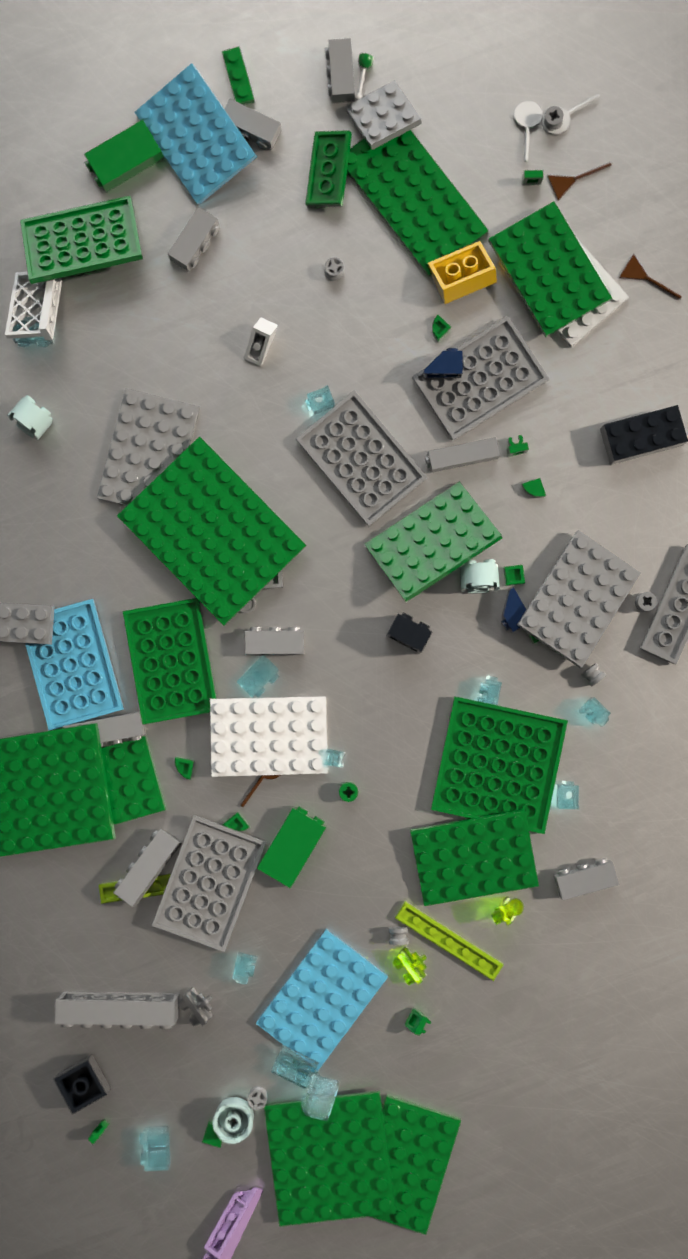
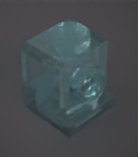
M328 385L308 393L305 400L308 411L312 410L314 415L335 406ZM318 397H321L323 399L321 402L315 401V399Z
M486 676L485 682L480 684L479 694H482V696L477 697V701L497 705L502 682H498L497 677Z
M591 697L578 710L580 714H587L585 718L590 723L599 724L601 727L609 721L608 716L611 714L595 697Z
M562 781V784H557V808L579 809V786L574 785V781ZM570 791L572 793V797L570 799H567L566 793Z
M239 952L232 979H236L237 983L247 984L249 976L253 977L255 965H252V963H256L258 956Z

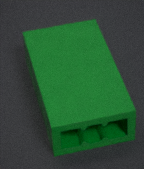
M143 119L84 153L87 159L84 162L89 172L94 171L96 175L94 177L95 182L99 188L103 187L106 193L164 159L160 147Z
M300 806L292 808L257 867L260 871L289 888L292 887L326 829L324 820L317 816L314 818L307 815L308 811Z

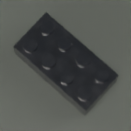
M678 405L607 423L600 428L610 465L680 447L688 442Z

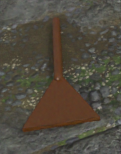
M609 162L575 177L547 176L559 201L576 180L611 166L612 163Z
M634 254L619 277L648 280L676 298H682L681 295L649 277Z

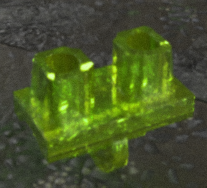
M509 896L503 898L500 905L495 907V912L491 914L495 924L498 925L502 922H505L506 925L512 924L515 917L522 914L524 910L523 902L517 898L510 900Z
M407 946L402 948L392 962L398 970L404 966L406 967L408 972L404 974L403 978L408 985L415 982L417 984L422 983L423 978L427 975L424 971L427 968L424 964V961L427 959L426 955L419 956L416 951L411 953Z

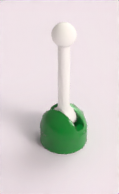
M360 53L358 58V64L362 68L358 92L355 95L356 101L362 98L361 91L365 71L372 66L374 57L367 53Z

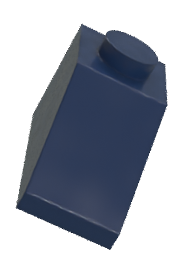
M448 348L447 351L440 353L424 369L423 378H461L463 374V351H458L457 348Z
M514 587L508 590L501 616L503 619L501 623L506 631L509 630L510 633L520 628L517 624L527 610Z

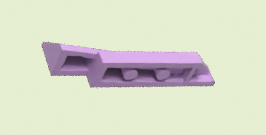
M254 1187L253 1189L233 1194L204 1246L208 1252L202 1259L232 1258L263 1193V1189Z

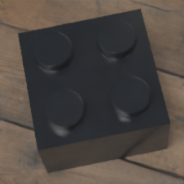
M404 612L402 615L397 614L386 636L419 654L422 653L432 634V631L429 630L430 626L421 621L419 624L412 621L413 617Z
M93 1054L61 1071L53 1079L72 1114L103 1098L111 1089Z

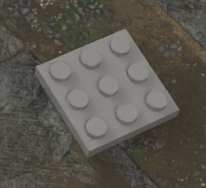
M395 81L345 106L346 112L371 150L422 124L420 116Z

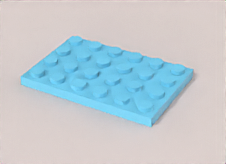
M192 63L134 112L140 121L143 119L163 155L199 205L257 158L250 145Z
M94 599L54 609L52 644L25 643L48 730H54L66 725L124 710Z
M326 929L257 1020L256 1024L318 1071L386 981L388 975Z

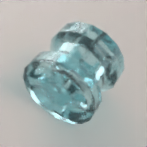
M327 749L326 753L328 756L324 764L343 767L342 758L345 756V752Z

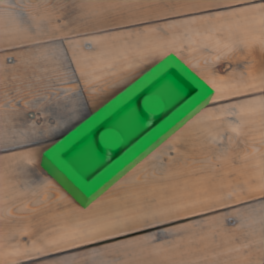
M240 46L222 51L235 101L242 105L254 103L255 100Z

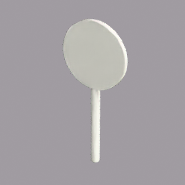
M600 95L593 96L568 112L566 109L559 107L562 109L564 117L561 127L557 130L546 128L544 112L542 117L543 128L553 135L565 132L570 124V114L598 99Z
M532 101L521 102L514 111L515 121L520 126L526 128L524 161L526 162L528 161L529 128L537 126L542 119L540 106Z

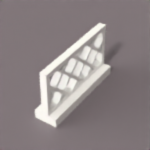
M15 272L5 337L7 339L44 337L45 340H53L63 277L44 281L41 285L34 283L37 288L29 293L27 289L33 285L30 281L26 282L23 286L20 285V279L28 278V272ZM42 291L44 296L37 301L34 297ZM24 292L27 296L19 302L17 297ZM32 299L35 303L26 309L24 305ZM40 307L41 312L34 316L32 312ZM22 308L24 312L16 317L14 315L15 312ZM29 315L32 319L24 325L21 321ZM37 322L39 324L38 330L30 331L29 328ZM18 323L22 326L18 331L12 332V328Z

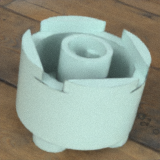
M26 395L20 399L7 416L11 421L15 419L17 421L16 426L32 438L35 436L36 440H39L53 423V419L50 417L51 413L46 408H39L35 405L36 402Z
M487 559L482 563H476V560H469L465 565L461 566V592L467 589L468 593L478 594L488 593L490 588H494V591L499 590V571L495 560Z
M230 1097L224 1099L217 1107L213 1119L214 1131L225 1143L236 1144L241 1142L252 1130L254 1121L253 1109L242 1098ZM232 1118H236L235 1123L232 1122Z

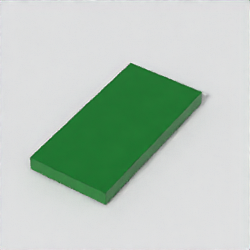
M350 130L315 131L305 203L307 207H343L352 137Z

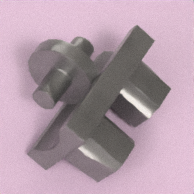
M194 987L189 989L178 1003L181 1010L185 1011L190 1008L193 1012L189 1017V1021L193 1026L199 1024L203 1026L213 1017L210 1011L212 1007L208 1003L212 997L210 995L204 997L201 992L198 994Z

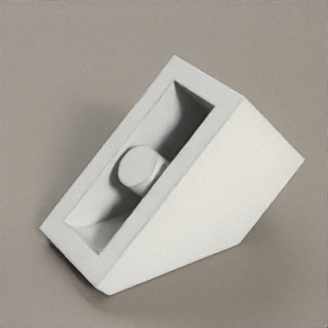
M263 318L258 320L252 329L244 359L259 366L262 365L274 340L278 327L277 324Z

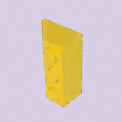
M480 241L428 263L437 291L444 304L497 283L496 267Z

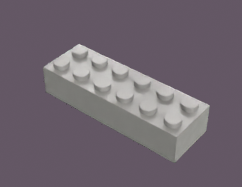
M63 992L55 1000V1024H61V1027H72L73 1024H77L82 1028H89L92 1025H100L101 1028H111L112 1025H120V1028H131L132 1025H140L142 1029H148L152 1026L170 1029L179 1018V994Z

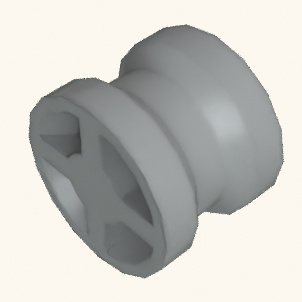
M552 106L546 110L544 118L546 128L557 130L561 127L564 117L562 109Z
M330 258L325 263V275L329 280H339L343 275V263L339 258Z
M651 592L641 593L635 599L636 608L642 612L650 611L657 605V598Z
M597 663L581 674L583 678L588 679L591 687L606 676L604 672L598 669L599 665Z
M389 927V933L391 934L389 944H408V938H406L408 927Z
M261 1086L253 1087L248 1094V1105L254 1110H260L265 1107L268 1097L267 1091Z

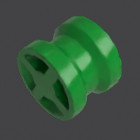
M345 782L339 789V795L346 802L354 801L358 796V788L352 782Z

